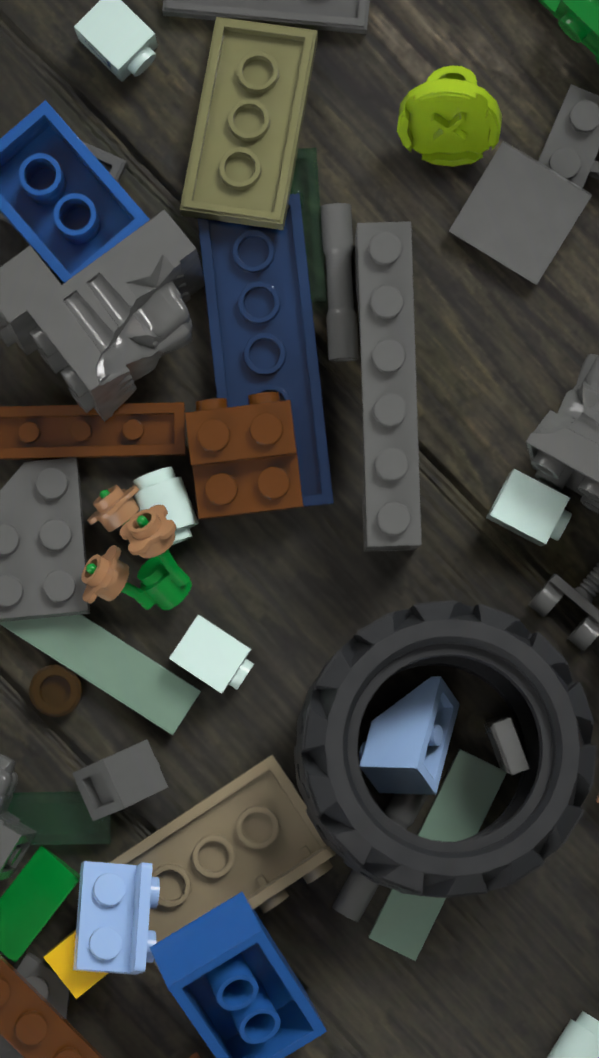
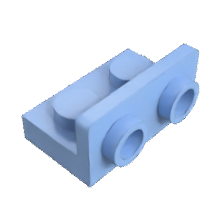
M90 861L81 863L73 970L137 975L145 972L146 963H153L154 957L149 947L156 944L155 930H148L150 909L157 908L160 880L159 877L152 876V863L141 862L138 865Z

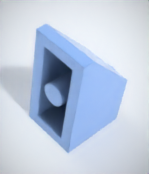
M431 676L372 720L367 740L363 742L360 748L359 766L379 793L437 794L460 705L442 677Z

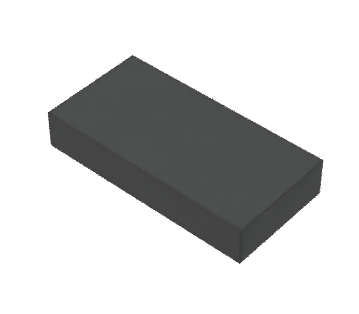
M499 715L486 720V724L483 725L500 769L511 775L530 769L511 718Z

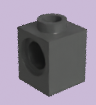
M148 740L123 749L72 773L93 821L125 809L168 788L159 762L154 756Z

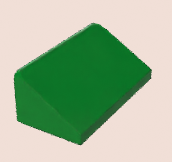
M43 845L39 847L0 898V951L14 963L21 958L80 881V874Z

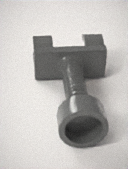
M599 563L596 564L597 567L593 568L594 571H590V575L586 576L587 579H583L584 583L581 582L579 584L580 587L577 586L576 588L571 587L557 574H553L528 604L540 616L545 617L564 595L587 616L567 638L581 651H585L599 635V610L592 605L593 597L597 596L596 593L599 594Z

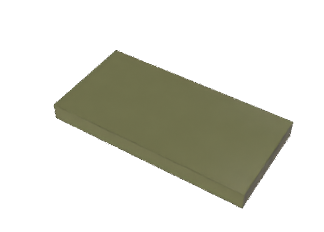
M216 17L180 205L181 216L284 230L318 42L317 30Z

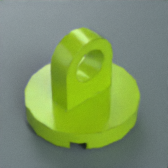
M446 66L434 71L426 82L410 90L402 100L399 108L397 133L402 145L410 152L413 148L416 152L421 153L422 160L451 167L466 165L482 159L483 152L487 151L490 147L493 150L498 144L502 114L497 101L484 88L477 86L476 76L471 70L463 66Z

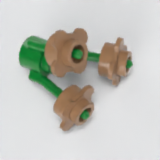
M118 485L108 490H102L100 496L93 502L97 511L87 521L90 525L100 521L108 532L122 525L120 535L124 540H129V552L132 555H139L149 560L138 571L137 578L141 581L140 588L127 582L129 566L118 559L121 554L119 547L112 545L103 556L98 554L92 556L82 572V582L87 584L83 593V601L89 604L93 603L97 596L106 601H112L123 592L134 598L145 610H149L154 604L164 611L176 607L190 592L192 581L178 566L168 550L175 540L176 525L173 520H167L166 515L168 511L164 505H155L150 509L139 511V507L133 497L139 491L136 485L127 490H121Z

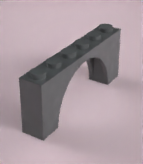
M411 221L357 223L354 253L362 379V511L364 552L416 550L422 545Z

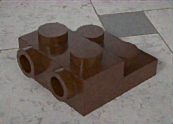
M263 392L248 395L249 405L228 407L227 398H214L196 401V411L185 412L191 466H193L198 518L200 520L304 507L292 403L290 400L280 401L279 392Z

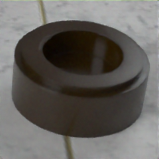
M49 665L40 669L32 678L29 688L30 699L34 707L42 714L51 717L64 716L71 713L79 705L83 695V685L78 674L64 665Z

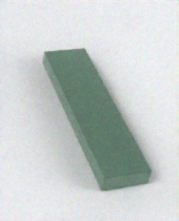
M84 615L0 622V625L171 735H174L201 693L199 689Z
M459 748L417 835L430 840L456 842L477 834L507 772ZM390 889L368 938L416 961L446 898L403 894L397 890Z

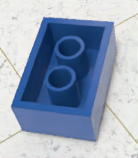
M46 100L0 139V212L62 283L68 281L150 220Z
M240 892L149 947L167 988L216 1058H285L327 1032L306 990L243 892Z

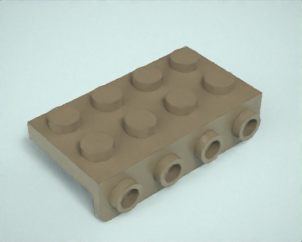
M272 754L108 863L138 865L141 862L152 863V876L159 877L160 893L157 908L150 909L148 930H155L157 943L240 892L244 893L253 909L259 907L262 913H266L289 897L285 890L286 887L302 877L309 884L332 869L333 865L329 859L336 853L323 842L306 813V803Z

